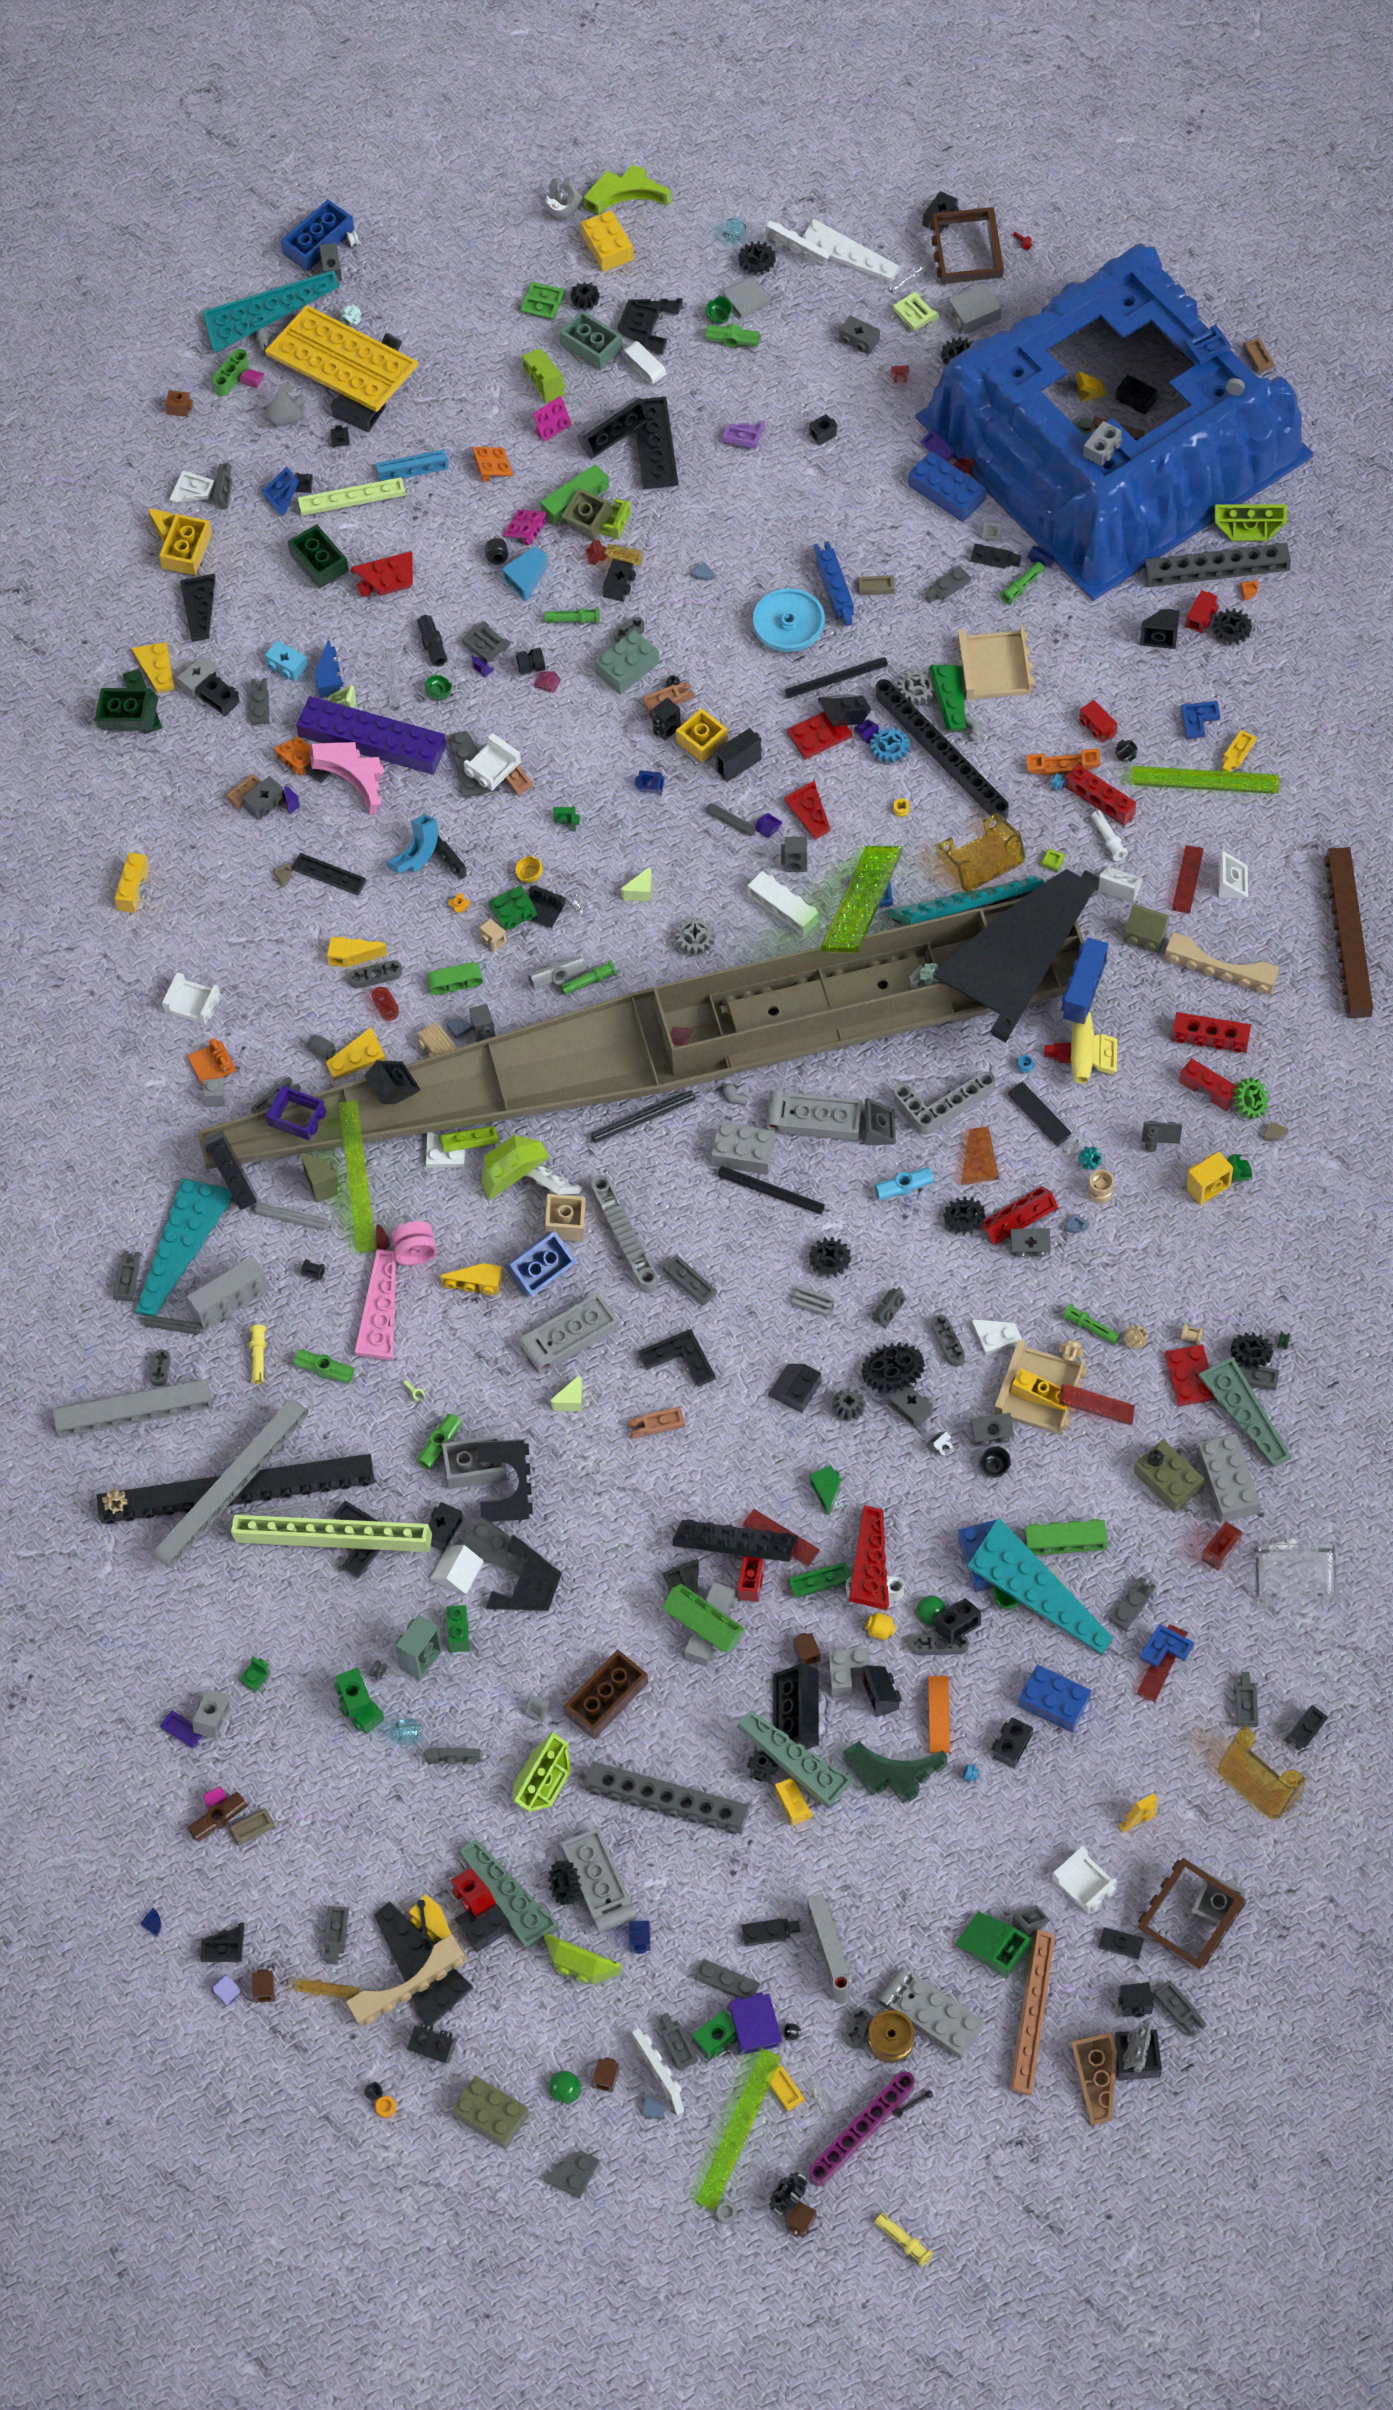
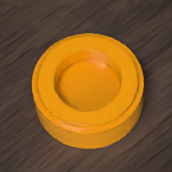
M390 2096L378 2098L375 2103L376 2113L382 2118L392 2117L396 2112L394 2099Z

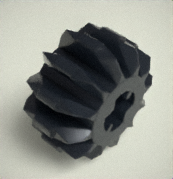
M585 281L583 284L577 282V285L572 287L570 294L573 306H577L578 310L584 308L585 311L587 308L593 309L594 305L598 304L600 298L597 286H593L592 282L586 284Z

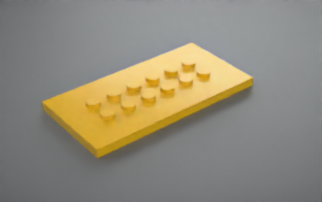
M308 305L301 310L265 350L266 355L375 412H378L418 367V361Z

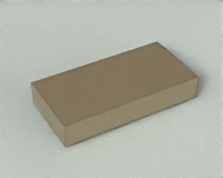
M894 575L858 577L859 595L895 594Z
M265 1808L233 1824L229 1828L238 1846L274 1829L275 1825Z

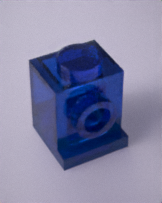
M639 770V775L635 779V786L640 792L662 795L665 777L661 772Z

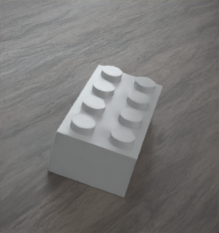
M252 1256L187 1296L191 1314L200 1324L201 1328L205 1330L214 1327L223 1318L230 1317L239 1308L246 1307L252 1300L264 1296L269 1289L264 1271Z
M1237 1434L1198 1443L1197 1455L1220 1522L1223 1523L1259 1514L1261 1503Z

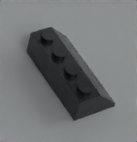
M634 397L626 401L622 406L613 410L606 417L577 435L582 448L592 459L650 420L642 399Z
M800 1663L773 1674V1726L787 1734L789 1739L796 1744L800 1743L805 1746V1750L819 1745V1669Z

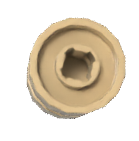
M1101 1169L1094 1171L1090 1175L1088 1195L1093 1202L1104 1204L1112 1198L1114 1177L1110 1172Z

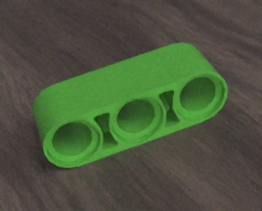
M244 349L234 350L214 375L213 386L218 396H226L239 381L241 374L248 369V356Z
M476 962L431 971L426 976L430 993L433 995L472 988L483 983L480 966Z

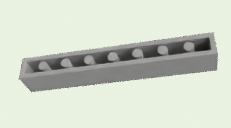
M196 1379L185 1384L176 1383L173 1386L157 1387L149 1391L140 1390L129 1395L120 1394L113 1398H100L93 1402H80L73 1406H60L58 1409H53L58 1437L64 1438L211 1409L213 1404L208 1380Z

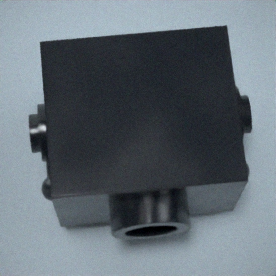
M1149 1982L1120 1985L1118 2003L1122 2007L1123 2017L1133 2016L1139 2018L1146 2014H1152L1154 1994L1151 1992Z

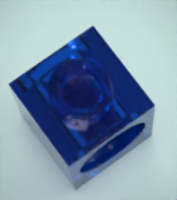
M649 1920L628 1921L630 1952L644 1954L646 1951H651Z

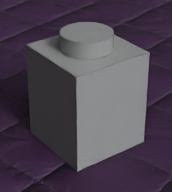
M223 1079L203 1080L206 1106H226Z

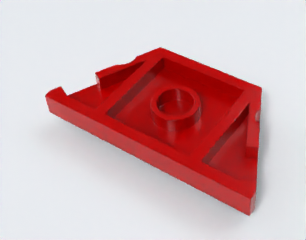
M410 551L353 566L350 571L353 575L357 573L364 579L363 582L367 586L372 587L380 596L411 588L413 584V554Z

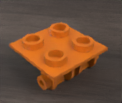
M472 447L476 467L481 472V480L488 482L492 475L513 476L504 448Z
M295 737L273 748L276 751V758L282 761L284 765H288L289 769L292 768L297 775H303L306 771L304 768L311 764V746L300 737Z
M215 1038L209 1040L208 1047L187 1055L202 1086L204 1085L203 1080L219 1079L237 1071L223 1042H219Z

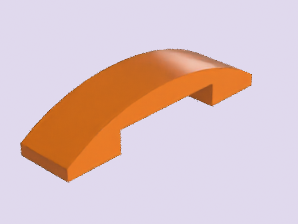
M1099 748L1081 750V754L1053 757H1045V753L1026 755L1027 772L1038 775H1056V773L1068 775L1077 764L1087 770L1101 766Z
M928 1676L930 1753H950L948 1676Z

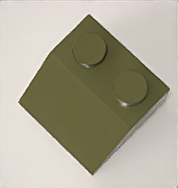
M578 488L561 517L579 533L595 540L602 529V525L606 523L613 511L609 501Z
M1133 904L1125 929L1124 941L1131 945L1144 947L1148 951L1159 953L1167 936L1169 916Z
M304 1152L301 1153L303 1170L316 1202L318 1203L337 1196V1188L340 1186L335 1168H331L328 1161Z

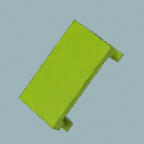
M614 499L613 503L615 504L612 505L613 512L606 523L602 525L600 534L619 539L631 514V502Z

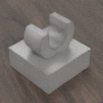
M985 519L982 538L1000 541L1002 521Z
M531 1695L528 1699L525 1714L543 1722L547 1716L550 1700L547 1699L545 1701L539 1695Z

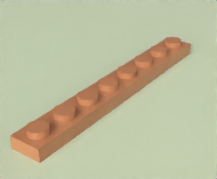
M1039 1929L1033 1932L1010 2083L1011 2091L1027 2096L1032 2094L1056 1936Z

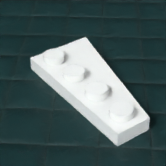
M769 221L766 227L763 241L768 242L772 240L776 242V246L780 248L783 246L789 247L791 252L795 254L803 253L805 258L824 266L828 262L831 253L824 247L816 246L811 240L798 236L796 232L783 228L777 222Z
M542 1166L536 1167L525 1175L535 1179L538 1185L550 1189V1193L556 1195L580 1194L583 1188L579 1185L572 1186L568 1184L569 1180L563 1176L551 1175L553 1171Z

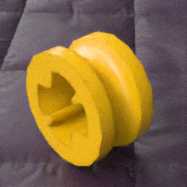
M903 798L897 799L893 804L894 814L898 817H905L909 814V802Z

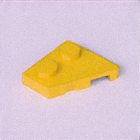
M1154 1793L1133 1806L1132 1810L1126 1815L1127 1820L1118 1825L1122 1833L1143 1821L1148 1822L1155 1817L1158 1798Z

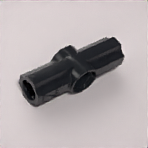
M427 614L422 615L417 620V625L421 632L425 651H428L433 666H442L448 660L443 648L440 632L436 630L431 616Z

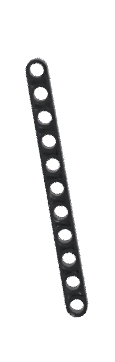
M879 680L876 684V699L995 821H1006L1009 813V803L889 680Z

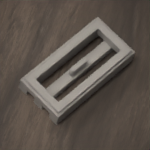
M798 1286L791 1305L828 1317L834 1303V1298ZM798 1298H799V1299H802V1300H804V1301H807V1302H809V1303H811V1304L825 1307L826 1310H825V1309H822V1308H819V1307H816V1306H813V1305H810V1304H807V1303H804V1302H802V1301H799Z

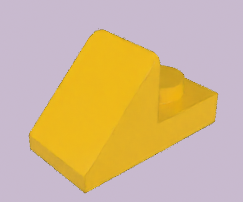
M1080 371L1074 375L1078 386L1076 391L1080 401L1084 402L1107 395L1101 380Z
M151 508L148 510L150 520L162 542L165 543L175 515Z

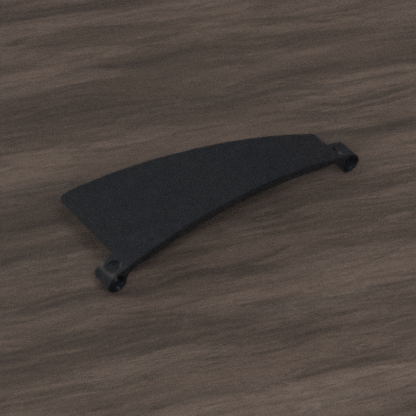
M1065 869L1025 896L972 938L938 968L935 978L999 1013L1000 1015L990 1033L995 1038L1006 1043L1075 922L1098 886L1100 878L1087 870H1084L1083 874L1079 876Z

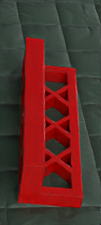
M1040 1186L984 1219V1225H979V1228L986 1231L990 1242L996 1245L1010 1236L1011 1229H1023L1054 1211L1058 1206L1052 1192Z

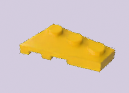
M167 642L131 648L132 653L136 656L156 693L175 690Z
M370 1027L329 1059L326 1065L333 1080H337L372 1066L376 1060L385 1061L386 1058Z

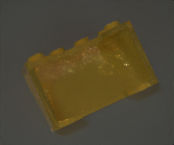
M998 812L982 820L985 835L955 850L951 837L935 845L939 858L965 892H970L1018 867L1025 859L1021 834ZM996 820V825L989 828V824ZM949 845V849L946 852L943 847Z

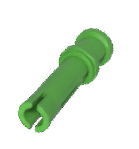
M1036 562L1017 581H1012L1006 590L1000 592L1002 601L1011 605L1017 596L1023 594L1024 588L1045 570L1044 566L1040 562Z
M596 607V609L588 610L581 608L577 611H545V622H579L581 624L596 622L599 624L600 610L599 607Z
M609 960L607 964L593 967L591 972L561 984V988L566 996L594 982L601 983L607 977L617 976V971L613 962Z
M1072 1303L1067 1307L1063 1315V1319H1069L1076 1323L1077 1327H1084L1113 1345L1120 1338L1119 1333L1090 1318L1087 1312L1083 1313L1076 1309Z

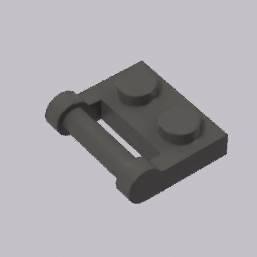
M485 621L481 622L462 638V643L486 663H489L500 652L508 649L510 646V641L499 636ZM482 633H486L490 638H492V639H493L495 642H497L498 644L495 645V644H494L493 642H491L488 638H486Z

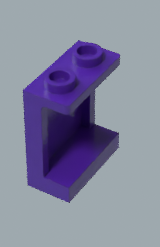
M760 1992L751 1995V1998L743 1999V1997H736L731 1999L726 2008L727 2011H730L739 2043L737 2047L739 2056L780 2046L782 2038L770 1994L763 1995Z

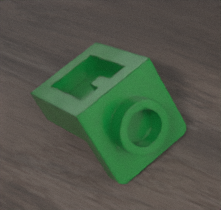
M553 807L554 823H571L572 831H576V825H580V815L576 814V808Z
M252 1657L250 1659V1666L239 1678V1681L256 1693L269 1677L270 1671L267 1662L261 1658L256 1659Z

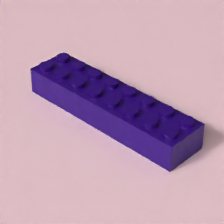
M309 696L296 724L298 737L319 743L355 742L356 749H359L361 755L379 757V760L434 775L446 748V738L443 733Z

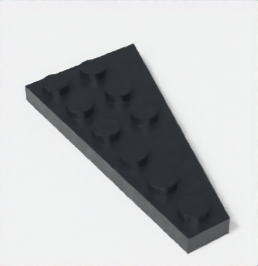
M389 1901L374 1916L404 1982H407L422 1969L430 1957L434 1946L429 1941H423L421 1939L422 1934ZM453 1968L447 1972L446 1977L439 1981H433L426 1990L422 1992L417 1991L411 1996L423 2022L433 2026L473 1990V1986Z

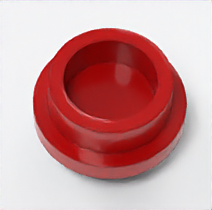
M361 580L357 584L360 595L362 597H370L372 587L367 586Z

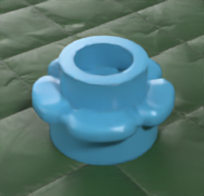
M1056 773L1051 787L1055 788V791L1058 788H1063L1066 782L1064 774Z
M1022 1055L1018 1058L1016 1067L1023 1073H1029L1031 1069H1034L1035 1063L1031 1056Z
M967 1764L964 1769L963 1779L967 1780L968 1783H971L972 1780L976 1781L979 1769H976V1764Z

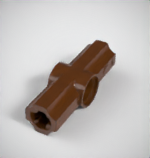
M235 1792L219 1805L211 1806L204 1816L188 1826L187 1829L197 1842H200L216 1829L224 1828L231 1818L248 1807L240 1793ZM217 1814L222 1815V1817L218 1820L213 1819V1817Z

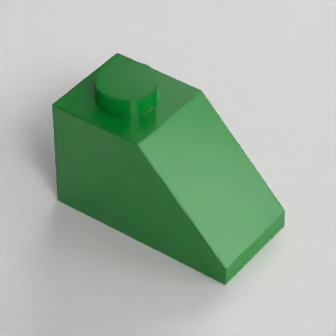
M831 1465L810 1474V1484L827 1515L832 1512L840 1490V1482L842 1481L838 1471H834Z

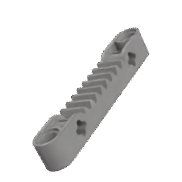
M597 1175L591 1182L593 1197L639 1289L644 1293H652L658 1286L656 1271L644 1248H642L641 1242H639L638 1236H636L635 1230L632 1228V1224L623 1210V1206L610 1179L605 1175ZM599 1186L605 1187L603 1189H598ZM645 1279H651L652 1281H650V1282H645L644 1280H645Z

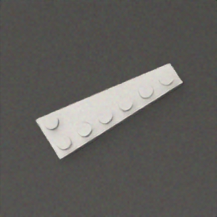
M813 219L802 237L811 240L818 247L827 249L831 253L830 260L892 283L899 271V266L815 219Z

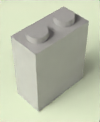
M982 284L948 299L947 312L950 317L954 318L957 328L961 329L964 334H967L1001 319L1002 308L987 285Z

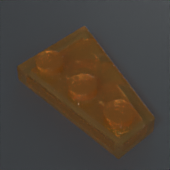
M989 1127L970 1129L961 1185L999 1180Z

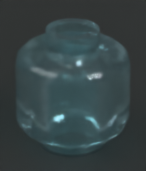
M735 216L726 220L722 235L726 238L727 242L735 244L743 240L747 228L744 220Z
M414 1718L397 1720L391 1729L394 1742L401 1746L416 1744L420 1736L423 1735L422 1725L418 1724Z

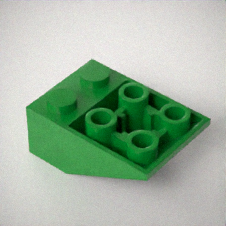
M978 1911L955 1945L1008 1979L1030 1947L1031 1938L1015 1927Z

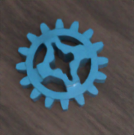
M885 727V731L879 729L878 735L873 734V739L870 740V751L873 752V757H878V762L885 760V764H888L889 761L895 764V760L901 762L902 757H907V752L910 749L907 734H901V729L895 731V727H892L891 730Z

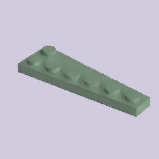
M1233 1357L1198 1375L1200 1380L1273 1467L1291 1459L1292 1456Z
M752 1711L736 1726L827 1809L853 1781L851 1777L833 1765L829 1766L822 1761L820 1756L811 1754L805 1750V1746L800 1743L796 1744L789 1739L787 1734L776 1729L772 1724Z
M477 1839L459 1849V1853L468 1866L472 1867L490 1889L496 1904L499 1905L510 1921L511 1929L526 1950L544 1939L545 1933L551 1934L560 1928L559 1923L522 1888L521 1884L496 1861Z

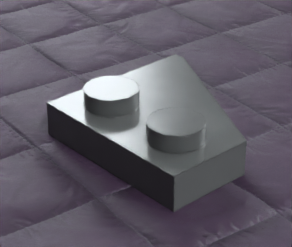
M580 2150L545 2176L544 2182L581 2199L600 2161Z

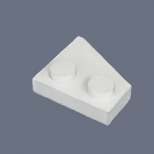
M182 471L169 500L171 503L209 499L216 485L215 481Z
M427 1132L426 1167H465V1149L444 1153L439 1142V1136L432 1132Z
M972 1320V1325L985 1355L1017 1345L1018 1339L1022 1340L1015 1323Z

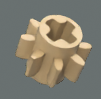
M1131 1325L1126 1329L1127 1333L1124 1336V1341L1128 1347L1141 1349L1147 1345L1145 1341L1148 1340V1333L1144 1327L1138 1325L1134 1327Z
M1067 1339L1066 1343H1061L1059 1352L1063 1353L1062 1358L1076 1362L1077 1357L1082 1358L1084 1349L1080 1348L1081 1343L1071 1339Z
M116 1487L111 1491L106 1490V1497H102L103 1503H106L104 1505L105 1510L110 1509L113 1514L119 1510L123 1511V1504H127V1499L124 1498L125 1492L117 1491Z

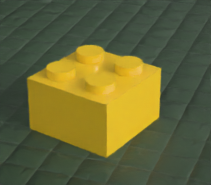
M702 708L676 730V742L702 763L713 755L716 749L728 741L727 728Z
M1220 1151L1214 1155L1210 1154L1202 1163L1194 1164L1189 1169L1186 1189L1198 1204L1202 1205L1231 1186L1233 1167Z

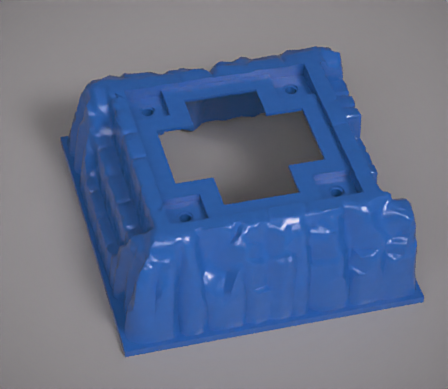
M1142 243L1133 246L1121 256L1110 259L1097 273L1085 282H1071L1065 285L1060 295L1053 297L1049 304L1042 308L1041 314L1024 317L1021 321L1013 323L1009 331H1000L989 338L973 341L968 349L950 360L943 370L937 387L934 389L933 397L928 407L916 414V419L928 432L933 429L956 453L953 456L954 459L978 483L986 487V492L1092 601L1145 567V560L1162 557L1215 522V505L1244 503L1313 458L1314 454L1302 442L1301 411L1298 408L1295 391L1285 378L1279 376L1271 381L1269 378H1259L1231 350L1199 365L1192 353L1184 345V340L1192 339L1209 330L1198 319L1197 301L1191 296H1186L1185 290L1179 284L1175 285L1170 275L1162 269V263L1155 247H1145ZM1100 316L1123 339L1151 321L1195 364L1169 382V385L1190 406L1137 441L1112 418L1106 423L1122 430V443L1118 449L1115 448L1110 460L1105 461L1100 466L1083 457L1084 445L1096 429L1085 436L1041 392L1068 374L1047 350ZM1211 336V337H1209V338H1207V339H1205V340H1203V341H1201V342L1195 344V346L1198 345V344H1200V343H1202V342H1204V341H1206V340H1208V339H1210V338H1212V337H1214V336ZM1232 378L1242 380L1245 384L1243 394L1239 396L1229 394L1226 390L1227 382Z

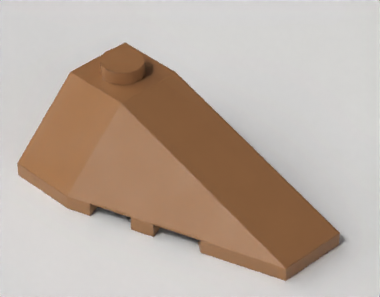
M1112 2032L1071 2040L1091 2125L1112 2121L1117 2050Z

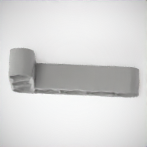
M984 1071L926 1107L910 1086L904 1083L898 1084L894 1089V1102L919 1133L929 1134L992 1094L995 1089V1076L991 1072Z

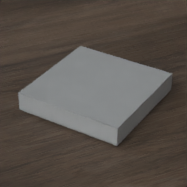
M753 276L723 291L724 297L731 301L732 307L740 318L771 303L770 298Z

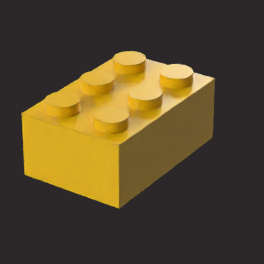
M612 210L580 222L581 236L602 272L634 260L633 246Z
M176 514L159 555L162 569L196 576L212 535L210 521Z

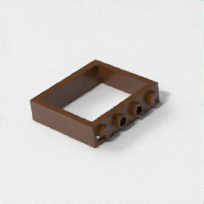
M994 207L932 214V219L929 221V229L933 231L931 242L932 246H935L936 249L934 261L938 262L936 274L937 278H940L941 284L1003 277L1004 267ZM986 220L994 268L946 273L938 225Z
M1182 1858L1181 1860L1178 1859L1173 1865L1172 1870L1174 1872L1170 1878L1166 1877L1160 1887L1163 1889L1159 1895L1155 1894L1149 1903L1151 1907L1148 1912H1143L1140 1916L1138 1928L1198 1969L1203 1970L1248 1900L1188 1859ZM1185 1867L1235 1900L1197 1959L1148 1926Z

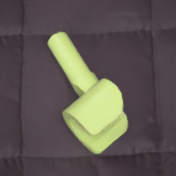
M407 1380L404 1381L405 1386L413 1394L415 1402H419V1399L415 1396L417 1394H421L424 1398L425 1394L422 1389H415Z

